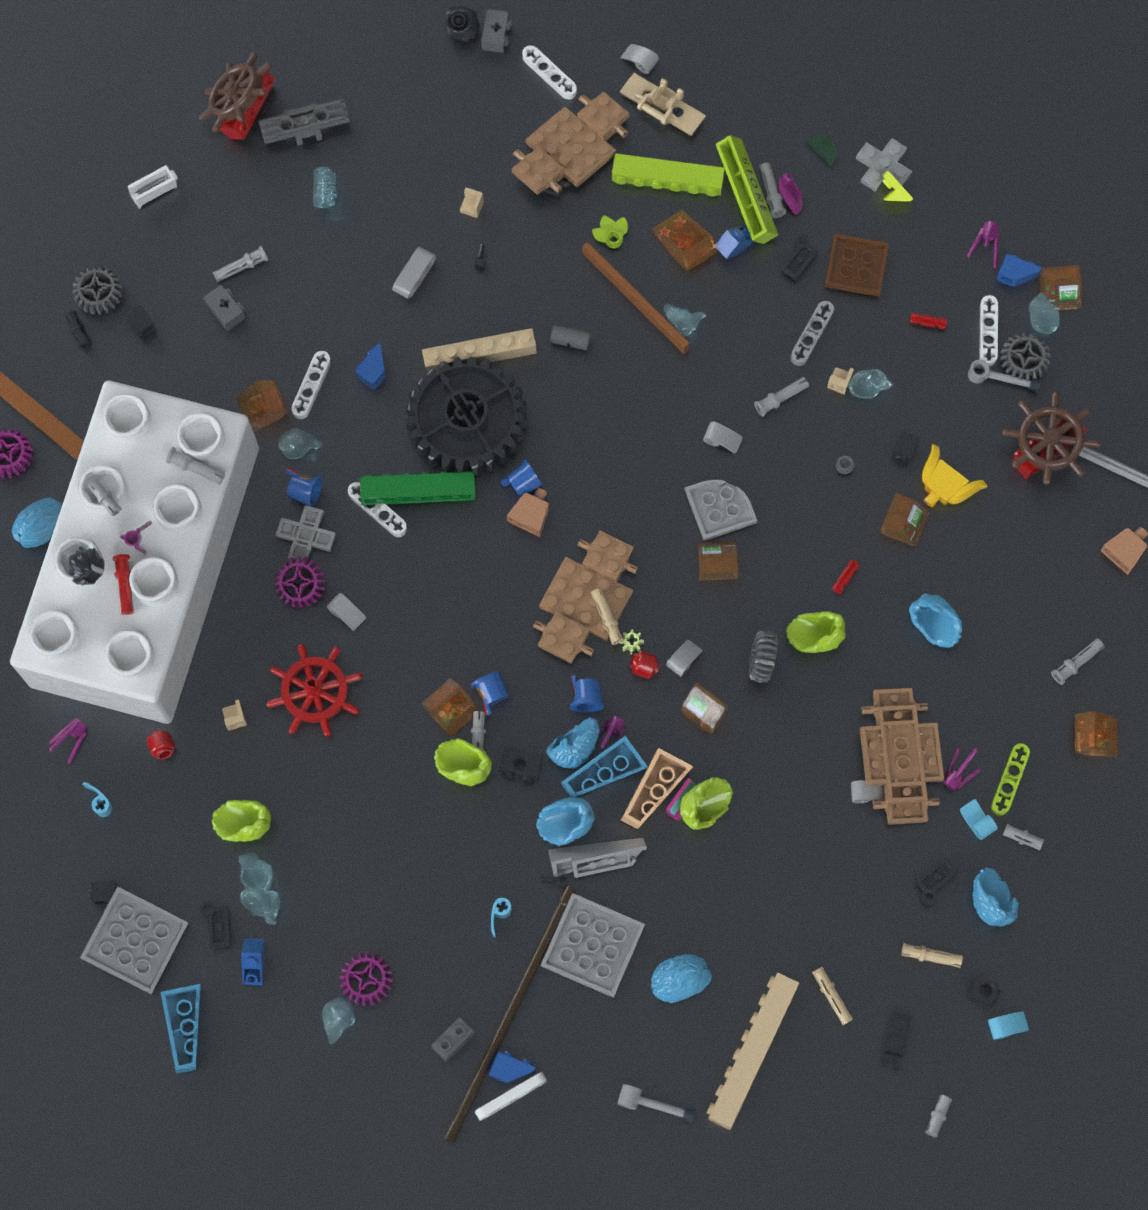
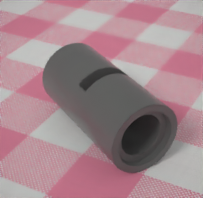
M554 324L550 342L564 346L569 344L570 347L587 351L591 332Z

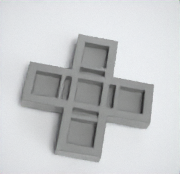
M892 138L881 152L866 142L856 155L858 161L869 167L862 177L861 183L876 192L885 179L882 175L888 170L903 186L912 174L910 169L899 163V160L907 151V147Z
M305 505L300 522L281 518L276 537L293 542L288 560L293 558L296 562L297 556H300L302 561L304 557L309 559L312 547L331 552L336 533L319 528L324 514L323 510Z

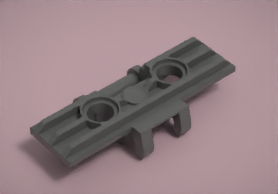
M343 98L316 105L315 101L308 106L289 111L285 109V114L259 120L265 144L295 136L298 146L303 145V138L316 135L317 141L322 140L321 129L350 122ZM325 113L327 115L324 120H319L320 114ZM288 123V127L290 128L283 129L281 127L282 124Z

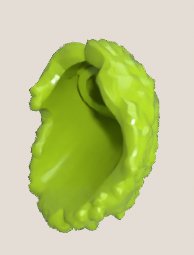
M831 611L798 615L786 629L789 644L805 653L825 652L836 649L846 638L844 618Z
M457 738L456 740L452 739L442 742L435 751L434 759L436 760L435 764L438 772L449 780H454L456 783L472 787L484 782L490 774L492 767L491 758L483 749L465 740Z
M712 777L702 783H698V785L689 790L682 797L680 814L684 822L694 830L709 828L715 824L716 819L724 815L729 809L728 805L733 795L730 783L726 782L725 779Z
M228 800L226 804H222L220 808L214 811L212 816L213 830H216L218 836L223 840L235 842L260 839L269 830L271 822L268 807L255 800Z

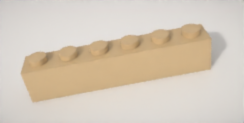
M532 328L422 349L426 373L430 368L435 369L437 372L441 371L440 362L442 361L447 362L450 367L454 366L453 361L456 357H460L463 364H467L469 357H475L476 365H480L485 359L495 362L537 353Z

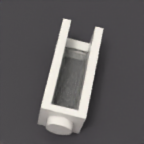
M166 165L128 185L131 197L140 209L143 204L173 188H177L176 180L178 178L173 170L170 171Z

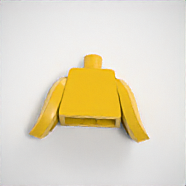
M932 444L930 455L922 472V481L925 484L924 489L929 493L924 499L928 506L933 507L937 501L944 505L948 503L958 504L988 487L984 480L969 483L968 479L943 460H939L940 448Z

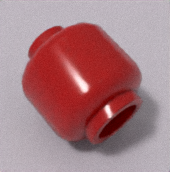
M639 651L637 654L634 653L630 662L632 673L647 679L653 674L656 675L660 666L655 655L644 651Z
M155 730L147 739L150 753L155 758L166 759L172 755L175 749V744L168 731Z

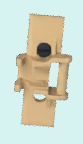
M634 73L620 90V94L637 103L638 110H644L659 119L663 125L671 123L692 136L706 115L682 101L684 90L678 88L677 93L668 88V81L663 78L658 87ZM652 104L666 113L663 114L655 108L651 107L650 105Z

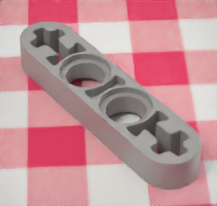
M822 301L818 304L792 351L791 361L793 364L802 366L809 359L833 315L834 306L829 301ZM828 307V312L824 314L823 318L820 317L822 309ZM813 322H820L822 328L815 330L811 324ZM805 337H811L813 339V343L811 345L804 344L803 339ZM803 348V358H800L799 360L796 359L797 355L800 354L801 349Z

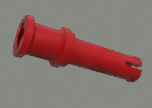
M119 554L112 557L116 569L114 577L118 579L122 615L134 613L132 592L129 584L131 572L128 561L130 559L129 554Z

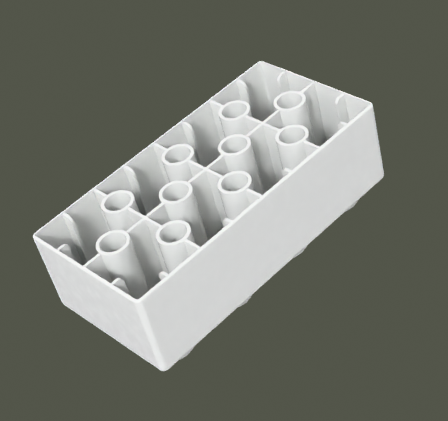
M110 380L104 382L10 659L11 665L29 687L165 724L172 722L259 451V445L246 415ZM174 447L176 451L185 455L188 454L192 456V459L220 472H224L225 477L221 479L222 483L218 484L188 469L183 471L181 467L175 464L166 463L170 449ZM98 479L102 486L112 493L113 499L122 508L117 515L111 516L105 506L99 504L98 498L88 488L90 482ZM151 521L152 524L140 533L142 541L139 545L147 551L146 554L136 550L134 546L127 545L121 539V534L125 535L128 531L136 530ZM80 546L87 549L95 548L99 556L105 561L104 573L93 585H77L72 582L73 578L69 575V556L75 554ZM119 554L130 555L128 560L131 571L129 584L134 613L131 615L121 614L118 579L114 577L116 569L115 562L112 560L113 556Z

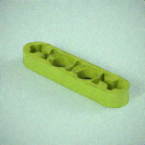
M1025 744L1015 745L1009 756L991 806L994 814L998 816L1005 815L1011 807L1030 755V750ZM1023 749V753L1026 755H1022L1019 762L1015 761L1018 756L1015 750ZM1009 767H1018L1019 774L1016 776L1011 775ZM1003 784H1010L1013 791L1009 794L1003 792ZM1002 797L1010 798V800L1005 799L1003 806L1006 809L1003 808L999 811L996 804L1001 802Z

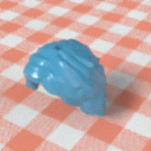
M49 497L27 506L18 514L12 526L13 538L25 548L37 547L50 541L62 508L61 502Z
M927 593L910 605L911 621L932 645L950 648L958 643L959 638L962 637V621L944 598Z
M589 717L587 720L584 719L580 725H575L574 729H571L567 734L558 736L553 743L548 745L547 755L555 764L563 768H577L587 762L595 750L594 746L600 732L598 721Z
M563 798L542 808L537 819L536 828L539 830V835L545 841L557 844L560 847L561 845L573 842L575 839H579L591 829L595 819L591 805L583 798Z
M981 869L973 881V905L976 908L977 914H979V917L991 926L1011 924L1018 917L1019 902H1017L1016 898H1011L1009 887L1005 881H1001V877L994 869Z
M693 954L678 955L675 958H669L660 963L654 970L651 978L652 993L658 999L670 1003L699 994L712 980V974L707 969L705 959Z

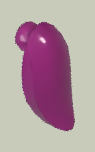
M785 173L779 179V190L793 214L797 215L803 205L802 193L792 179V175Z

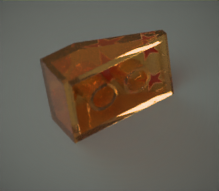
M683 210L652 229L676 262L686 271H689L717 253L713 236Z

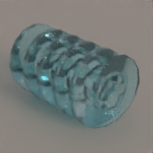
M318 167L313 170V206L317 208L333 207L336 205V201L333 200L336 198V194H334L336 192L334 187L336 181L333 180L336 178V174L332 173L331 168Z

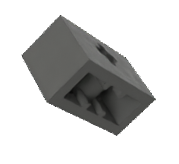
M487 9L481 40L482 50L504 52V47L508 46L509 42L507 30H511L512 19H509L508 12Z
M220 285L203 297L207 307L227 331L246 319L243 313L245 311L244 307L240 302L236 303L233 300L234 295L228 288L224 289Z
M459 1017L431 1047L447 1063L475 1033Z

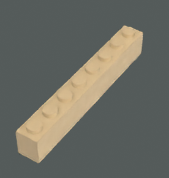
M777 973L776 977L771 976L767 985L770 990L767 995L763 994L758 1005L761 1006L759 1013L754 1012L750 1023L753 1024L751 1030H746L741 1039L744 1042L742 1049L737 1048L733 1059L736 1061L733 1067H728L724 1075L727 1080L724 1085L720 1084L715 1094L718 1096L716 1103H711L707 1114L710 1115L708 1120L728 1130L731 1129L799 982L780 973Z

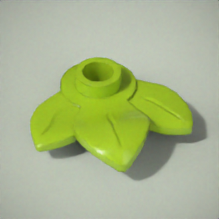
M604 215L600 221V228L593 229L592 234L597 241L606 243L608 247L618 248L622 245L623 236L628 231L627 220L625 217H622L615 223L611 218ZM616 238L617 241L612 242L611 239Z

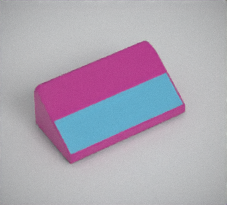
M690 778L686 780L666 808V814L677 821L682 817L680 814L682 797L696 786Z

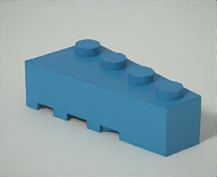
M624 736L562 781L561 785L570 797H578L647 769L648 766L627 737Z
M200 984L161 992L176 1074L196 1070Z

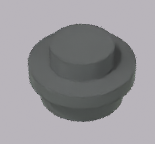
M844 455L836 460L835 467L839 473L849 474L853 471L855 464L851 457Z

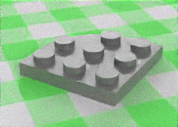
M707 480L684 488L703 541L758 522L750 500L737 486L735 487L723 480Z

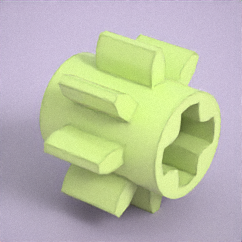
M633 629L628 634L623 632L625 639L620 643L625 644L623 651L628 650L631 655L635 650L641 651L639 645L644 644V640H639L641 633H633ZM630 639H634V645H630Z

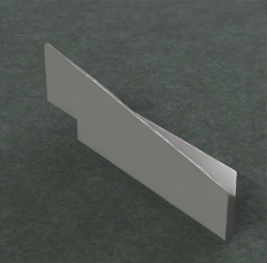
M643 838L555 848L549 849L548 852L554 878L573 872L574 877L577 878L633 866L637 861L636 857L642 850H646V844Z

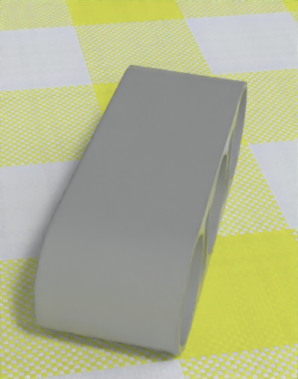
M419 246L398 276L392 290L410 299L432 267L436 255Z

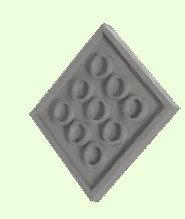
M117 887L80 958L152 994L188 922Z
M572 893L541 963V967L614 998L645 924Z

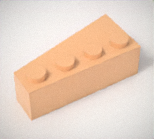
M658 748L621 821L638 829L693 766Z

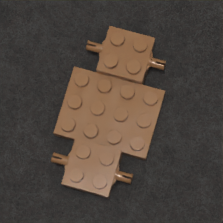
M604 91L592 100L585 96V94H582L579 97V101L586 106L577 113L578 117L569 109L563 107L526 139V144L533 149L530 154L525 155L519 149L513 153L520 162L512 168V173L537 195L549 187L555 190L556 193L561 192L563 187L557 182L563 177L578 187L615 156L616 150L606 140L616 132L623 138L628 134V131L621 125L629 118V113Z
M599 531L597 537L591 543L580 539V542H578L577 546L587 550V555L582 565L567 557L564 558L539 604V608L554 616L547 625L538 620L533 625V628L543 632L538 647L571 664L581 651L592 656L595 649L585 645V641L590 633L605 641L609 638L607 631L603 628L604 623L591 592L598 588L603 589L613 617L617 621L633 594L632 589L618 583V580L625 569L634 574L638 571L639 567L629 563V557L634 547L602 531Z
M912 688L874 690L873 706H862V714L873 713L876 718V726L860 728L866 786L884 785V801H873V809H885L888 825L926 823L928 821V806H939L938 797L927 798L926 782H941L944 780L938 723L918 724L917 711H927L928 704L916 703L913 698Z

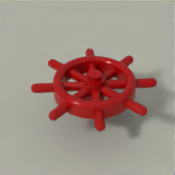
M299 644L298 651L301 660L293 664L287 672L276 666L270 668L271 673L283 678L281 684L282 696L267 701L266 706L272 708L285 704L288 711L295 717L288 730L290 734H294L300 723L304 721L308 723H321L324 735L329 737L331 729L328 720L338 714L342 708L353 714L359 712L358 707L346 702L347 684L362 679L363 675L357 672L344 676L341 669L334 663L340 653V648L337 646L333 648L328 659L321 657H308L305 645ZM312 667L322 668L317 679L314 677ZM302 670L305 671L307 677L305 681L296 677ZM329 671L337 678L323 683ZM291 683L303 688L304 690H300L290 694ZM339 687L337 697L326 692V690ZM306 697L300 709L292 702ZM321 698L333 703V705L324 710ZM314 700L317 713H308L307 711Z

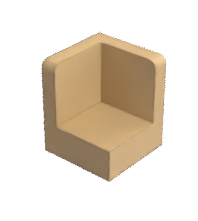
M465 188V198L460 212L478 218L484 203L483 193Z
M835 368L833 375L830 376L827 388L845 395L854 369L850 368L849 372L840 368Z
M239 699L235 700V705L222 709L228 731L247 725Z

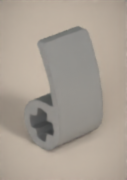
M630 44L621 56V59L635 62L636 67L641 72L648 74L658 62L659 57L645 47Z
M710 422L703 441L712 446L721 445L736 454L743 437L717 422Z
M340 592L326 606L337 618L340 617L352 631L366 619V616Z
M687 640L671 656L666 666L680 677H683L692 662L703 650L690 640Z
M866 780L851 782L852 802L884 801V785L866 786Z

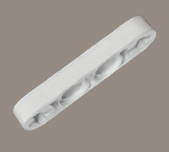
M527 46L523 49L524 62L556 92L568 100L576 96V84L535 46ZM527 53H534V58L532 56L528 57ZM541 63H546L548 68L540 70L538 66ZM559 75L561 79L558 82H553L551 77ZM565 87H566L567 89L572 88V92H570V91L565 92Z
M988 295L983 297L980 304V360H984L989 366H992L996 363L998 357V301L994 296ZM987 301L992 305L990 313H987L988 306L985 305ZM991 318L994 324L986 326L984 319ZM985 336H992L994 342L991 344L984 341ZM987 349H991L990 357L992 358L990 361L986 357Z
M325 351L315 353L292 404L293 415L298 419H304L308 416L330 367V356ZM325 357L326 362L323 361L320 366L321 369H319L318 359ZM312 373H319L320 378L317 381L310 379ZM311 389L313 394L310 397H304L302 395L303 391ZM302 401H304L303 408L305 411L298 413L296 408H301Z
M354 482L348 487L349 497L395 537L405 535L407 532L406 522L386 504L375 505L373 508L361 505V496L357 493L353 495V489L358 490L360 483ZM382 511H387L390 516L388 519L382 520L379 518V514ZM392 520H393L394 523H395L396 525H398V526H399L400 524H402V525H401V527H402V530H401V531H400V530H396V531H395V526L391 523Z
M540 1072L475 1111V1114L479 1121L484 1120L540 1087L548 1080L543 1072Z

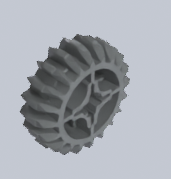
M95 265L91 271L89 268L86 269V273L80 271L81 278L76 277L77 283H73L74 290H72L78 307L83 308L86 313L90 310V313L93 315L96 311L101 315L102 310L108 313L109 307L115 309L114 303L119 304L120 300L118 298L122 297V292L120 291L123 290L122 285H120L121 280L117 278V274L115 272L112 273L109 268L105 270L103 266L98 270ZM99 279L106 280L111 284L101 283ZM85 296L95 298L96 301L87 300Z
M1022 333L1021 337L1018 334L1014 335V339L1010 337L1007 341L1008 343L1003 344L1004 349L1000 351L1002 355L1000 362H1003L1001 365L1002 369L1007 368L1005 373H1012V377H1019V380L1024 378L1029 381L1030 378L1037 379V376L1041 378L1043 372H1047V366L1051 363L1048 360L1051 358V354L1047 353L1049 347H1044L1045 341L1039 342V336L1035 339L1032 338V333L1028 337H1026L1025 333ZM1025 346L1024 349H1021V350L1016 349V351L1013 350V349H1015V348H1017V347ZM1031 348L1034 349L1037 352V354L1033 353ZM1027 352V355H1026V356H1027L1028 358L1026 359L1025 364H1024V359H1023V357H1024L1025 353ZM1013 361L1017 362L1019 364V367L1016 366ZM1038 365L1035 368L1026 369L1027 366Z
M759 631L756 634L748 669L750 680L767 683L771 678L778 650V638L775 633Z

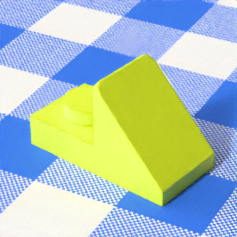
M888 170L882 175L885 178L883 183L889 189L894 188L884 198L885 201L913 200L910 194Z

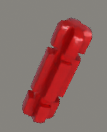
M912 313L910 322L913 324L920 323V325L934 328L937 326L940 329H945L947 325V319L945 318L937 319V317L924 314L920 316L918 313Z
M850 560L848 568L844 569L838 581L834 584L832 590L835 593L841 594L843 592L844 586H847L854 572L859 568V563L855 560Z

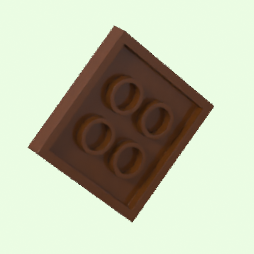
M834 234L825 287L880 297L889 243Z

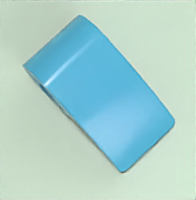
M84 782L83 786L99 794L92 802L93 810L100 817L109 816L113 810L112 804L97 788ZM102 803L105 807L103 810H101L99 806Z
M976 799L960 808L965 821L980 840L998 829L994 820L989 815L986 816Z
M498 898L493 904L491 929L495 938V917L507 918L512 911L511 904L506 898ZM505 904L506 908L508 909H504L503 912H500L498 906L502 907V905Z
M1023 1011L988 1020L994 1040L1029 1031Z

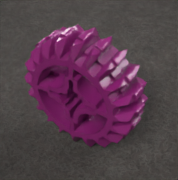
M3 428L2 433H0V463H9V465H0V476L2 478H5L7 474L9 478H12L13 473L19 476V470L26 471L24 466H30L28 460L33 459L32 454H30L33 452V448L30 447V440H27L25 434L21 435L19 430L14 432L12 428L8 432ZM14 441L17 442V444H7L5 442ZM5 448L9 451L10 459H9L8 456L5 454V453H6Z
M297 556L296 562L293 558H289L290 565L284 561L282 564L285 569L281 567L277 569L281 572V575L275 574V577L280 579L279 582H274V585H280V588H277L275 591L276 593L282 592L279 596L280 599L287 597L285 604H289L292 600V607H296L298 603L299 608H303L304 602L307 606H311L310 599L316 603L315 595L322 597V593L318 592V590H325L324 586H320V582H326V579H320L324 572H317L321 566L316 565L313 567L315 560H311L308 563V557H304L302 561L301 557ZM302 566L309 569L314 578H307L304 575V571H302ZM296 567L294 577L286 580L288 573ZM300 577L303 581H308L300 584V587L296 583H291L296 582ZM314 584L312 591L304 597L305 588L308 585ZM286 586H293L296 593H298V598L291 595Z
M366 952L365 958H363L361 953H358V960L352 956V964L348 961L345 962V965L349 967L348 969L341 968V972L346 975L339 976L340 980L345 981L340 984V987L346 988L343 991L344 995L351 993L348 997L349 1001L356 997V1005L362 1000V1005L366 1006L367 1000H369L373 1006V999L376 998L378 1002H381L382 1000L379 997L381 994L384 997L388 996L384 989H392L387 983H392L393 978L387 976L393 973L392 970L385 971L390 965L388 963L382 965L384 962L383 957L376 961L378 958L376 953H374L372 959L369 952ZM369 964L362 972L354 971L360 965ZM375 966L382 972V982L373 977ZM369 974V978L372 981L365 984L360 977H366ZM351 977L359 981L358 993L351 987ZM369 987H379L375 992L363 995Z

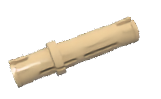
M603 589L593 590L591 595L603 620L604 630L607 631L612 645L621 643L623 638L617 626L618 621L613 617Z
M903 943L901 956L912 957L921 962L925 960L958 968L961 967L963 955L932 950L923 945L919 947Z
M821 967L814 971L812 974L821 987V993L824 992L842 1025L853 1020V1017L837 993L834 982L830 981L824 968Z

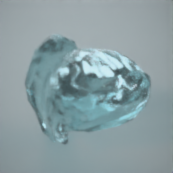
M1039 293L1029 303L1030 322L1033 329L1037 332L1051 334L1055 332L1059 325V308L1048 302L1047 297L1043 293Z
M669 303L664 305L663 311L666 320L682 336L695 331L702 318H706V314L703 312L690 313L688 308L680 309Z
M872 369L857 372L850 380L848 387L851 394L855 397L873 399L881 390L891 388L893 383L888 381L887 376L882 371Z
M292 428L283 432L278 440V448L289 459H300L310 449L322 447V442L311 432L298 428Z
M248 852L240 855L239 863L242 866L240 880L245 888L249 890H267L273 880L271 866L262 859H259L256 853Z
M253 887L241 892V902L247 909L252 911L253 916L265 917V921L268 924H276L275 918L281 906L278 892H268L259 887Z
M338 997L335 1000L329 1001L325 1004L322 1011L324 1028L328 1034V1042L330 1044L336 1042L342 1031H345L354 1024L353 1006L345 998Z

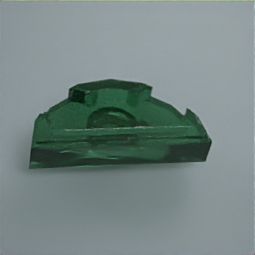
M822 135L808 138L806 142L832 167L837 157V147L833 140Z

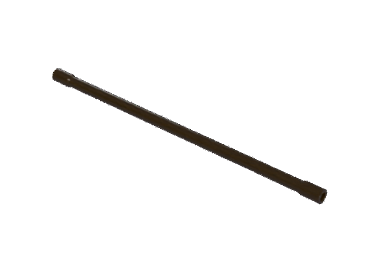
M565 886L556 909L467 1092L444 1134V1139L452 1143L455 1142L467 1112L559 925L572 893L575 894L576 892L575 889Z

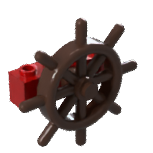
M256 52L251 53L246 63L238 64L234 67L232 63H227V71L218 79L214 87L205 89V94L209 96V108L199 116V120L205 121L214 114L217 120L212 128L213 132L217 133L221 130L230 139H245L276 79L268 72L272 68L271 63L267 62L260 68L253 67L258 57Z
M1058 392L1052 393L1051 406L1041 407L1034 411L1024 400H1020L1018 405L1027 415L1020 430H1002L1003 436L1018 438L1020 449L1013 454L1012 466L1017 468L1026 480L1040 469H1043V483L1045 485L1051 483L1052 471L1061 470L1068 466L1078 476H1083L1084 470L1075 461L1080 455L1083 446L1095 448L1101 446L1099 440L1084 438L1087 429L1080 421L1090 414V409L1085 408L1077 415H1074L1068 410L1058 407ZM1049 417L1048 428L1040 418ZM1034 423L1041 433L1029 432L1028 428ZM1075 445L1073 451L1069 454L1067 449ZM1059 455H1061V456L1063 457L1062 459H1059V460H1053V459H1055V458H1056L1057 456H1059Z

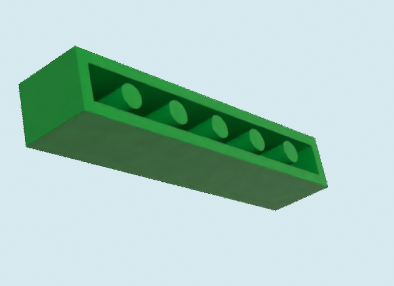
M464 470L462 473L443 471L438 474L423 472L416 475L411 473H404L402 475L384 474L383 476L365 475L360 477L361 505L475 500L474 473Z

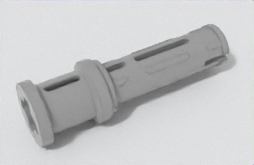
M763 163L759 166L767 192L766 202L770 206L771 217L779 218L786 214V209L783 208L781 201L783 198L777 191L771 164Z
M259 246V249L249 254L245 253L243 258L213 271L217 282L248 267L254 268L258 263L269 261L262 246Z
M801 377V379L777 393H769L765 399L754 402L759 415L765 416L773 408H779L780 403L808 388V382H804L806 379Z
M174 447L170 449L167 455L166 463L175 464L181 467L183 471L188 469L218 484H221V479L225 477L224 472L192 459V456L176 451Z
M1096 638L1071 660H1065L1061 667L1051 672L1053 678L1060 685H1063L1067 678L1077 674L1078 669L1103 650L1105 648L1104 644Z

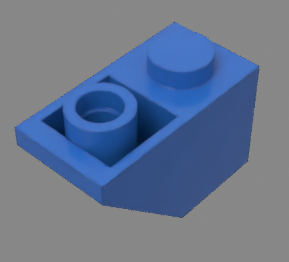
M743 225L726 230L714 246L727 259L738 255L754 241H752L747 226Z
M1007 254L999 271L997 281L1015 287L1038 278L1042 267H1039L1034 262L1021 260L1016 255Z
M380 344L372 347L367 353V358L363 362L361 361L355 369L357 379L374 391L386 377Z
M245 938L241 951L243 985H263L264 939Z
M504 1051L503 1054L498 1052L489 1075L494 1079L510 1084L534 1074L536 1067L529 1060L522 1059V1061L514 1059L515 1055L510 1052Z

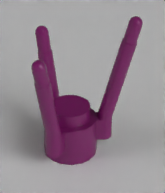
M992 221L985 222L984 227L980 228L979 234L967 254L968 258L972 255L982 236L985 239V247L988 246L989 241L994 240V269L998 267V241L1000 233L998 232L999 225Z
M149 521L136 530L128 531L125 535L121 534V539L127 545L134 546L136 550L146 554L147 551L139 545L142 541L140 533L149 527L152 522Z
M614 715L611 716L609 721L606 720L598 734L599 738L605 730L608 732L600 745L601 748H604L611 735L616 736L618 734L617 741L622 738L625 732L623 728L624 720Z
M75 718L49 741L50 744L54 743L49 751L52 752L69 734L74 738L79 736L68 760V764H71L83 738L87 735L84 732L87 728L86 725Z
M957 748L942 781L948 788L953 791L957 788L960 790L965 783L981 771L978 768L961 781L963 777L960 774L978 752L977 748L973 750L957 771H952L961 751V748Z

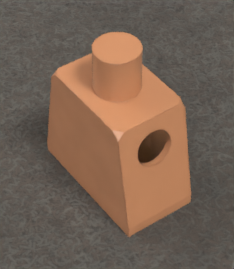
M537 488L533 496L524 493L508 513V522L540 537L549 512V504L544 501L547 492Z
M1139 527L1135 532L1126 528L1105 543L1101 552L1129 575L1148 546L1143 541L1148 533L1142 527Z

